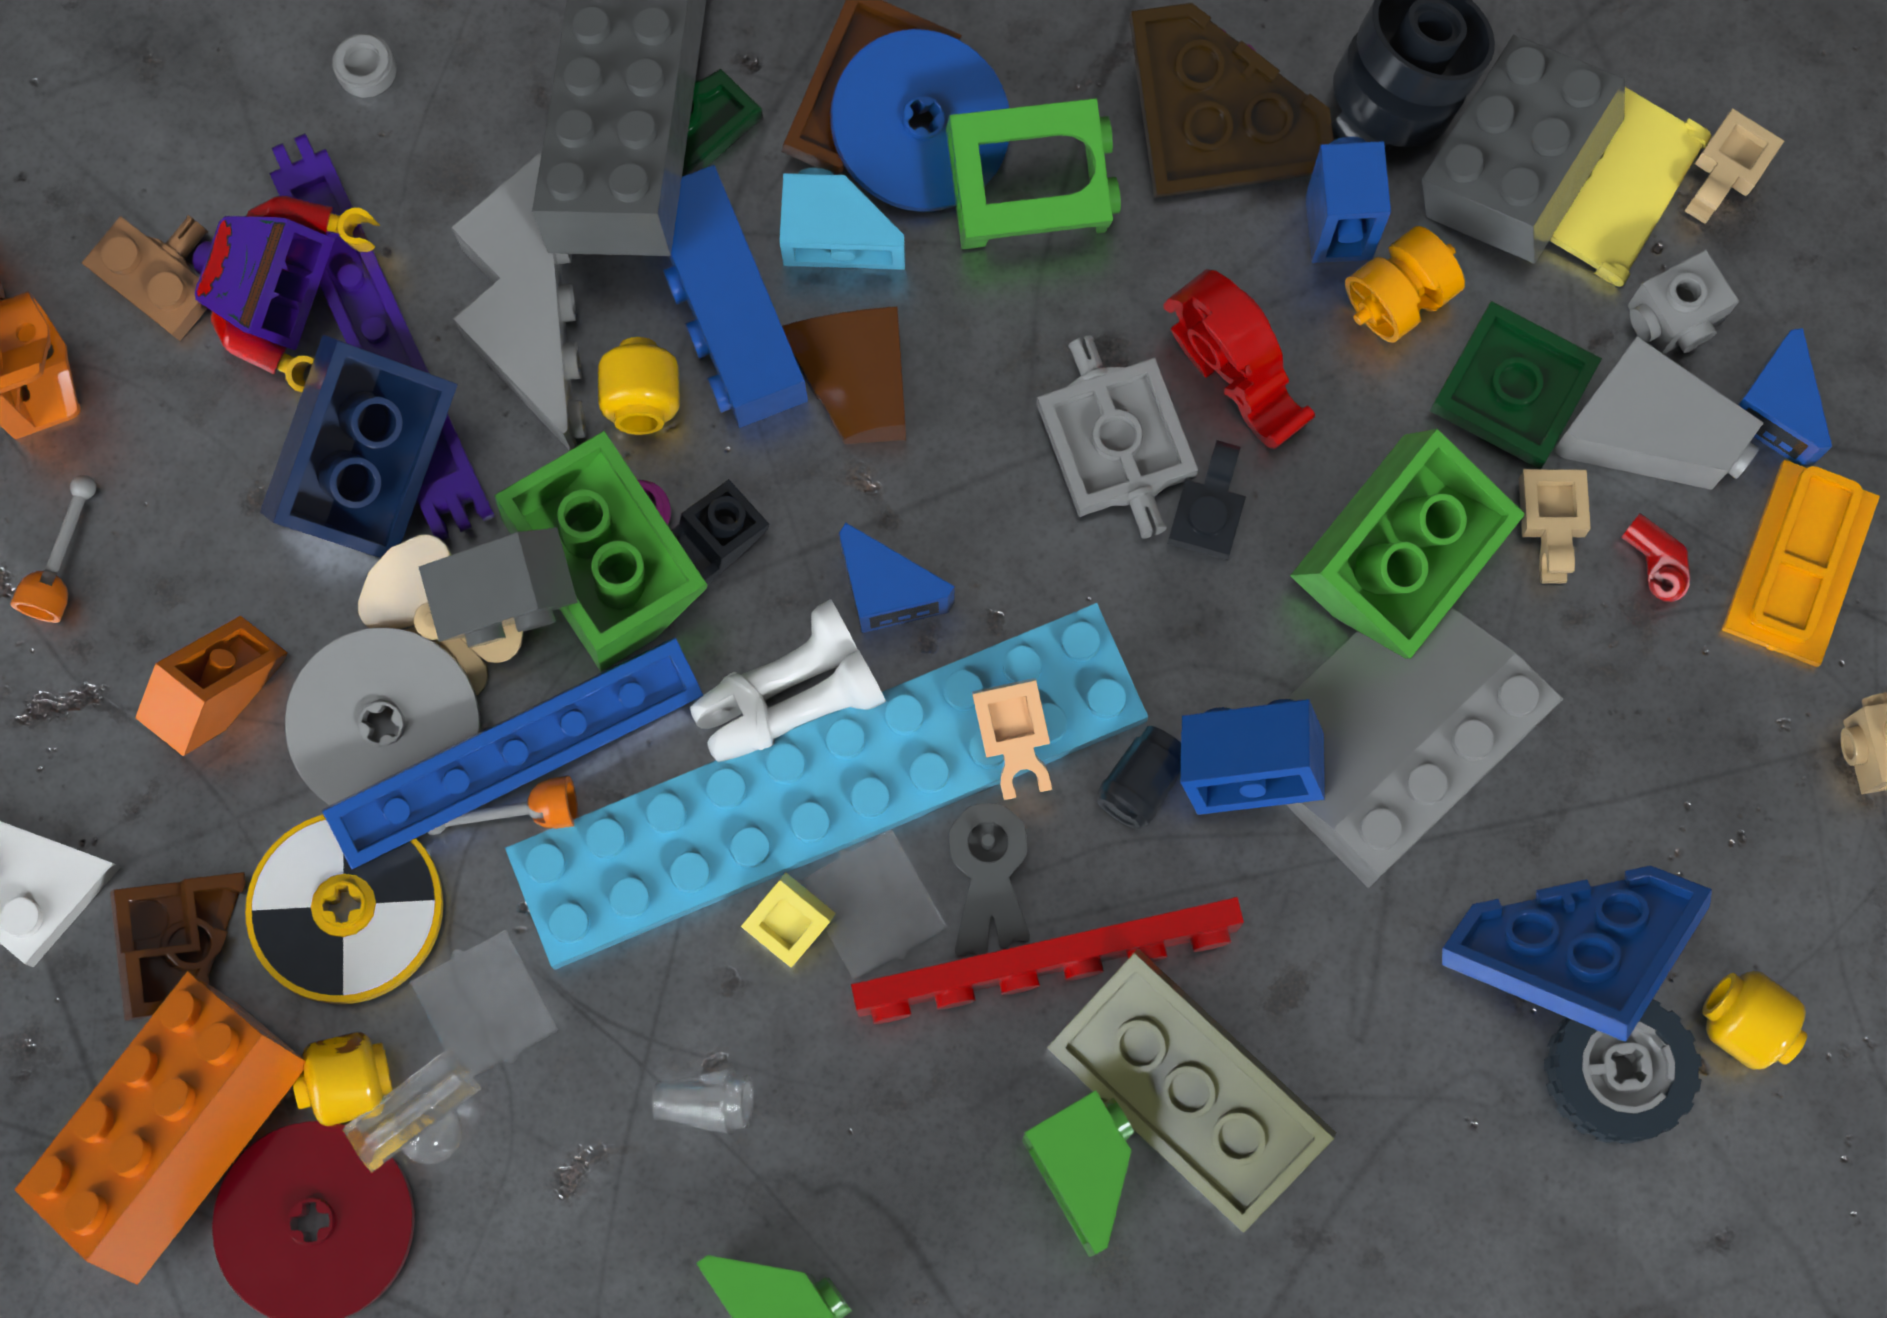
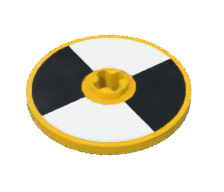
M319 815L296 825L284 833L260 860L253 873L246 897L245 915L248 936L252 948L264 968L273 978L295 994L328 1004H352L371 1000L388 993L405 982L422 965L432 950L443 916V891L440 877L430 855L416 838L351 869L324 815ZM349 891L350 896L356 902L361 903L360 909L351 910L348 915V921L341 923L340 918L334 912L328 911L329 905L340 903L341 893Z

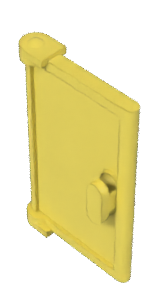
M1625 87L1624 120L1549 241L1596 268L1595 275L1612 285L1624 286L1630 276L1629 270L1699 151L1704 149L1711 139L1712 135L1709 130L1690 118L1683 122Z

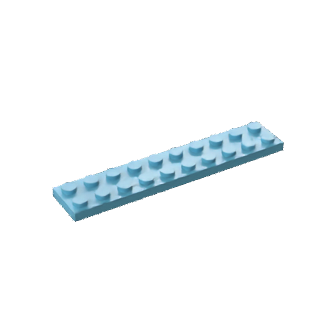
M1095 603L887 689L882 692L886 702L875 708L864 710L849 707L827 714L774 739V745L769 748L756 750L722 762L713 761L573 819V827L552 828L506 847L505 850L551 967L556 970L781 876L785 872L788 873L1000 784L1001 772L1005 764L1004 756L1001 754L986 758L972 696L973 691L1036 678L1050 744L1034 747L1037 757L1045 765L1146 723L1148 720L1147 712L1098 604ZM1020 770L1014 775L1013 778L1022 775L1026 772H1029L1031 770Z

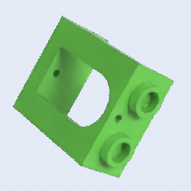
M1097 98L949 116L946 134L961 249L986 247L988 240L994 238L1096 227L1097 234L1106 233L1113 221L1112 214L1120 213L1121 199L1118 180L1116 176L1107 177L1104 155L1112 153L1113 150L1111 123L1108 116L1099 117ZM1052 136H1072L1085 144L1090 183L1081 191L1070 195L986 204L979 145Z

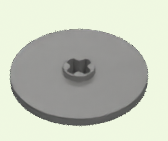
M369 628L351 632L335 639L320 649L306 663L296 678L289 694L285 714L286 741L294 766L308 787L329 805L480 732V711L476 693L469 677L458 661L434 641L424 638L417 633L395 628ZM389 706L394 710L391 720L399 725V730L396 735L385 734L378 741L372 737L375 727L367 722V718L370 712L382 713Z

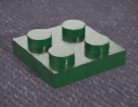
M1490 301L1430 411L1541 470L1602 358Z

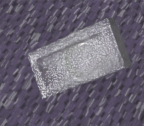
M450 1048L384 1096L376 1108L359 1115L348 1123L343 1131L357 1155L371 1173L400 1151L411 1160L420 1164H437L448 1159L460 1145L462 1122L455 1109L480 1091L482 1087L453 1048Z

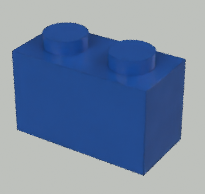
M1343 137L1332 141L1330 144L1320 146L1305 195L1311 263L1366 261L1373 259L1391 214L1384 141L1366 142L1360 137Z
M1278 699L1267 705L1237 709L1217 707L1209 709L1205 713L1182 716L1180 782L1197 815L1325 800L1324 732L1309 699L1298 701Z

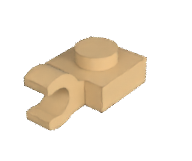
M1732 108L1695 162V165L1710 174L1685 209V212L1706 224L1731 187L1747 196L1784 143V140Z
M1524 469L1519 477L1520 509L1525 513L1521 519L1522 537H1541L1539 555L1540 582L1566 584L1568 581L1567 573L1575 571L1572 537H1586L1591 529L1587 470Z

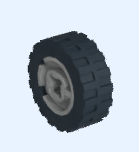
M1652 999L1626 1042L1567 1017L1559 1023L1560 1028L1557 1033L1551 1035L1547 1047H1550L1549 1055L1544 1059V1071H1547L1549 1083L1546 1084L1549 1096L1553 1095L1558 1104L1556 1109L1562 1117H1568L1575 1124L1573 1127L1582 1134L1590 1133L1596 1136L1595 1140L1606 1143H1635L1658 1137L1659 1134L1670 1131L1680 1124L1678 1120L1681 1116L1689 1114L1695 1103L1692 1100L1695 1093L1700 1092L1702 1079H1699V1067H1702L1701 1055L1697 1054L1693 1042L1696 1040L1692 1032L1684 1028L1680 1022L1681 1018L1673 1010L1667 1011L1661 1007V1002Z

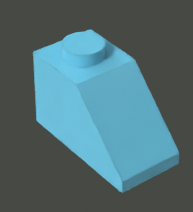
M821 168L803 169L798 174L783 173L780 248L783 266L905 270L904 234L845 175H834L831 171Z

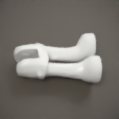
M831 599L818 605L811 613L812 636L802 646L776 661L741 675L737 672L728 674L719 685L704 694L690 707L692 718L701 729L720 726L743 713V716L717 730L708 740L709 751L717 762L734 759L756 750L769 748L774 745V739L797 726L849 707L869 710L886 702L862 654L857 649ZM837 668L827 679L771 707H768L765 703L767 699L792 686Z

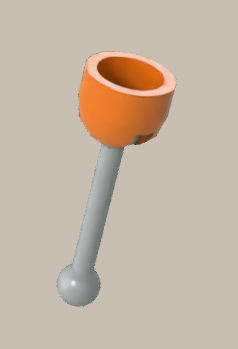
M86 475L77 476L71 482L70 490L73 497L45 570L28 574L22 578L15 590L10 605L22 614L52 623H58L62 619L69 594L66 584L57 576L85 500L93 497L96 492L94 480Z
M570 776L550 778L539 782L534 787L527 802L475 809L427 833L438 835L449 826L527 814L532 817L535 823L546 829L573 827V819L579 817L575 787Z

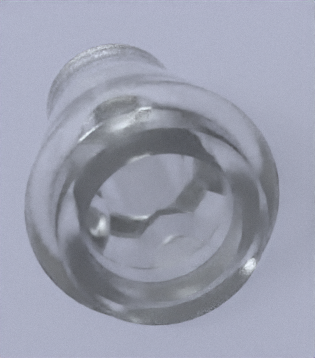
M730 1068L672 1081H657L652 1096L654 1118L656 1121H672L732 1135L736 1128L747 1129L751 1124L754 1109L752 1079L749 1075H737L736 1071Z

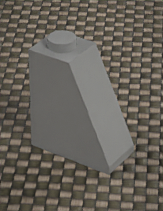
M1636 337L1566 431L1553 452L1568 460L1712 490L1727 473L1737 479L1760 449L1750 441L1763 425V422L1657 349Z

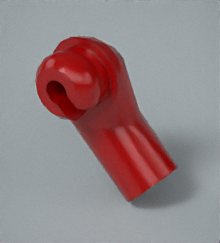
M1639 513L1621 538L1646 556L1648 586L1651 593L1662 601L1673 602L1679 600L1687 593L1690 587L1687 548L1650 519Z

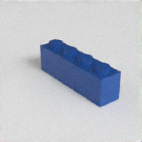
M715 165L683 176L681 179L671 256H669L673 266L664 269L663 272L675 303L680 304L687 301L695 320L685 323L698 358L710 355L717 374L708 377L707 380L721 413L732 409L737 424L741 428L808 402L805 380Z

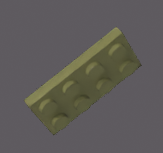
M1139 949L1131 955L1047 1047L1093 1092L1096 1090L1104 1102L1114 1098L1127 1117L1132 1129L1243 1233L1332 1142L1336 1135V1132Z

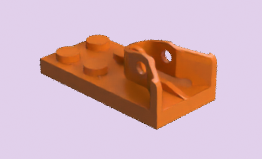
M0 282V300H1V299H3V298L5 297V295H4V290H3L2 284H1V282ZM29 291L0 301V426L16 440L77 417L81 411L68 361L67 345L42 306ZM52 345L54 350L53 355L46 360L48 350ZM24 385H26L27 388H28V390H29V393H30V398H29V399H28V396H27V393H26V390H25V386H24Z

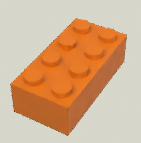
M187 971L14 1190L86 1262L138 1285L303 1073L305 1060L238 1003Z

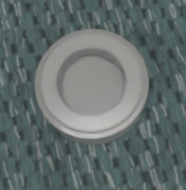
M359 33L344 39L337 46L332 59L333 70L341 86L348 93L357 97L367 98L383 93L391 86L396 76V61L388 44L373 34Z

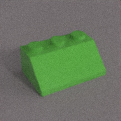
M1438 429L1404 434L1290 576L1333 617L1401 657L1411 659L1523 518L1525 513Z
M605 431L494 495L501 520L510 534L557 527L578 603L560 608L600 672L655 640L707 589V583Z

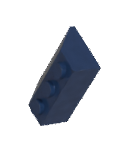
M322 335L260 513L275 524L382 558L391 547L402 542L458 384L332 337Z

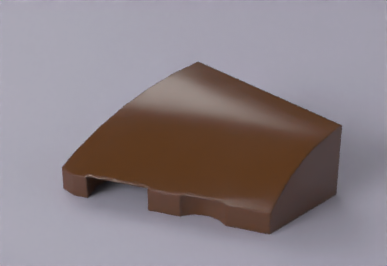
M898 306L829 314L782 326L795 359L806 375L808 385L816 398L822 401L831 416L833 426L844 444L906 440Z
M244 872L188 878L173 883L114 889L110 892L125 1021L152 1017L187 971L209 984L208 977L216 955L221 952L228 933L226 928L238 895L243 892L246 884Z

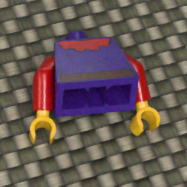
M281 195L251 208L246 216L223 217L218 223L213 240L203 242L197 247L193 256V266L200 275L195 289L196 301L212 311L211 323L222 345L229 353L273 375L277 370L285 373L289 386L295 391L302 393L306 383L303 375L304 370L307 366L313 364L315 357L303 355L294 358L286 354L287 348L296 351L335 240L327 236L328 231L339 234L354 250L369 252L375 246L368 240L359 237L353 238V231L360 223H370L375 226H380V224L366 210L361 208H350L341 215L332 213L333 207Z

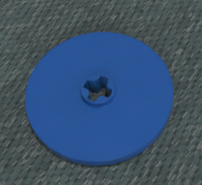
M920 29L902 30L889 33L872 41L861 49L846 66L837 82L831 102V131L842 163L855 181L866 191L881 201L898 208L912 211H937L956 206L946 134L949 116L1007 109L1009 104L1004 88L994 70L970 46L954 37L936 31ZM912 108L918 114L925 113L926 111L932 114L934 120L928 126L930 134L924 127H919L916 130L910 127L908 121L914 114ZM1009 141L979 145L984 186L993 178L1002 164Z

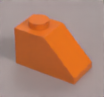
M240 615L155 663L135 718L178 753L185 756L226 731L284 663L288 652Z

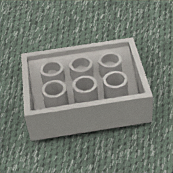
M1453 607L1450 608L1411 659L1401 657L1357 631L1286 698L1295 701L1309 699L1324 732L1325 800L1285 805L1370 888L1532 731L1563 698L1515 651Z

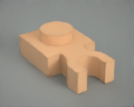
M1036 678L973 691L972 696L986 758L1001 754L1004 756L1005 764L1001 772L1000 782L1004 800L1016 798V790L1012 780L1018 771L1024 769L1031 770L1036 774L1040 792L1052 790L1049 771L1044 762L1037 757L1034 747L1050 744Z

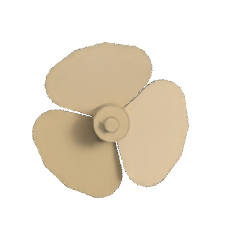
M418 535L391 547L367 574L358 600V614L362 622L368 628L402 629L414 626L405 630L422 635L424 638L434 641L447 650L466 672L476 696L479 695L486 687L489 677L487 665L483 659L494 663L511 659L517 654L522 645L523 631L517 632L515 623L503 627L505 639L473 648H468L465 637L439 642L419 566L450 556L451 553L448 546L436 536Z

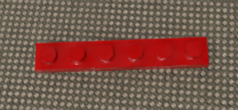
M1238 897L858 982L851 984L859 1017L871 1015L873 1024L888 1023L910 1017L912 1015L910 1005L936 1000L938 1010L959 1007L976 1001L974 991L1000 985L1002 995L1025 992L1040 986L1038 976L1064 971L1066 981L1094 976L1104 972L1102 962L1122 957L1129 959L1137 949L1142 951L1152 962H1156L1168 957L1166 947L1191 942L1193 952L1222 947L1231 943L1229 933L1237 932L1243 925L1244 920Z

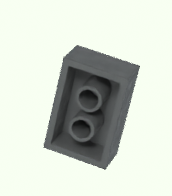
M1513 34L1422 178L1426 217L1535 264L1624 120L1625 78Z

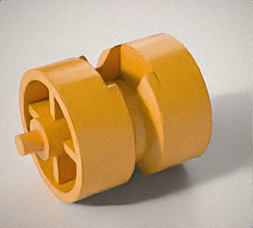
M1422 226L1413 227L1388 247L1391 258L1387 260L1382 257H1375L1345 280L1347 295L1357 312L1353 316L1355 322L1360 326L1366 323L1376 335L1387 342L1394 343L1421 322L1419 314L1421 309L1429 312L1436 311L1463 291L1465 287L1463 272L1454 257L1456 253L1455 248L1450 243L1445 245L1438 236Z

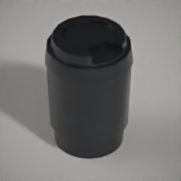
M1147 726L1141 736L1134 739L1113 770L1102 782L1098 790L1099 797L1097 800L1100 807L1128 827L1140 829L1142 826H1147L1155 817L1159 807L1181 774V742L1160 728Z

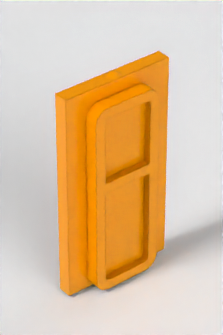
M1784 460L1780 464L1721 630L1766 647L1769 651H1776L1814 667H1819L1827 650L1880 496L1863 490L1856 481L1816 466L1806 468Z

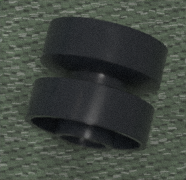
M1374 0L1358 32L1351 40L1334 72L1333 88L1340 108L1348 119L1361 131L1376 140L1384 141V143L1399 147H1419L1434 142L1445 133L1464 104L1466 96L1473 90L1491 62L1495 50V38L1492 27L1485 14L1472 0Z

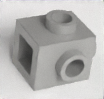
M1707 250L1643 282L1627 306L1630 309L1632 326L1643 341L1651 342L1652 346L1662 354L1679 346L1684 353H1687L1703 345L1717 334L1715 327L1725 321L1739 303V300Z

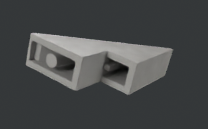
M539 152L451 227L462 251L494 283L453 319L464 341L570 451L577 447L576 438L586 437L582 400L573 401L571 387L572 379H581L579 349L576 341L568 342L566 321H576L575 297L572 284H563L561 264L571 263V254L547 252L532 212L541 153Z

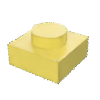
M785 872L747 917L741 927L792 968L827 927L836 913Z

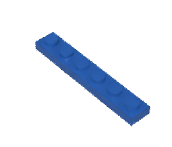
M671 638L322 809V813L351 869H354L702 697L703 693L677 639Z

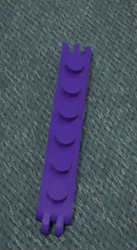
M305 133L299 135L294 140L303 158L292 162L283 143L272 147L280 169L269 174L279 196L284 195L333 207L332 213L341 215L345 210L354 208L326 148L315 153ZM361 223L358 224L353 231V238L359 237L368 240ZM328 231L327 236L335 240L319 284L345 342L429 373L374 251L359 252L354 250L339 234ZM448 413L417 497L433 535L442 541L450 537L448 528L440 516L450 511L461 533L473 528L463 505L474 501L476 512L484 522L496 517Z

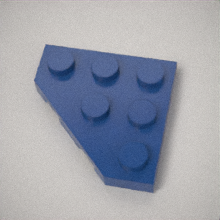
M1650 865L1625 871L1624 880L1591 887L1588 880L1585 879L1536 890V899L1501 906L1499 899L1472 904L1443 946L1442 965L1626 1042L1708 911L1711 903L1712 889Z

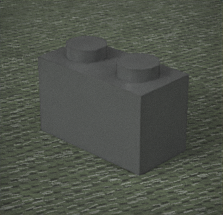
M557 527L516 532L419 566L439 642L465 637L468 648L490 644L506 638L503 628L505 626L515 623L517 632L546 626L556 622L554 610L578 603Z

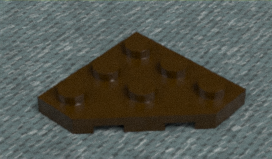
M1193 3L1131 11L1129 21L1154 198L1312 175L1320 146L1334 141L1329 107L1309 93L1307 95L1282 76L1277 67L1243 41L1238 42L1213 23L1211 17Z

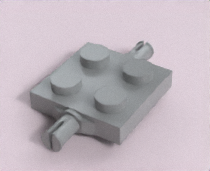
M1091 335L1084 336L1083 345L1080 338L1069 344V349L1072 351L1081 376L1068 387L1037 398V407L1078 516L1081 517L1111 506L1130 505L1141 532V537L1149 538L1152 536L1153 531L1155 535H1158L1165 531L1167 527L1162 520L1154 496L1164 488L1196 478L1198 467L1156 359L1152 358L1128 367L1104 368L1094 342V337Z

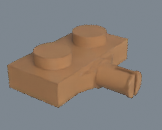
M189 215L186 216V219L166 243L160 239L145 236L120 216L81 262L179 341L184 338L208 309L196 301L195 289L199 277L196 276L190 263L185 259L209 231Z

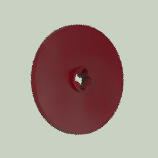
M306 1121L279 1128L256 1141L237 1159L226 1175L218 1192L212 1219V1236L220 1269L234 1292L250 1307L267 1317L347 1318L371 1305L390 1287L406 1261L413 1239L415 1219L411 1189L402 1168L393 1155L380 1142L361 1130L344 1124L324 1126L318 1121ZM316 1203L317 1212L329 1214L330 1222L329 1227L318 1229L317 1240L312 1242L310 1232L299 1230L298 1219L308 1216L310 1205Z

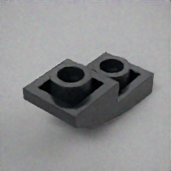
M728 479L682 512L679 524L671 529V531L708 585L749 549L768 530L770 524Z

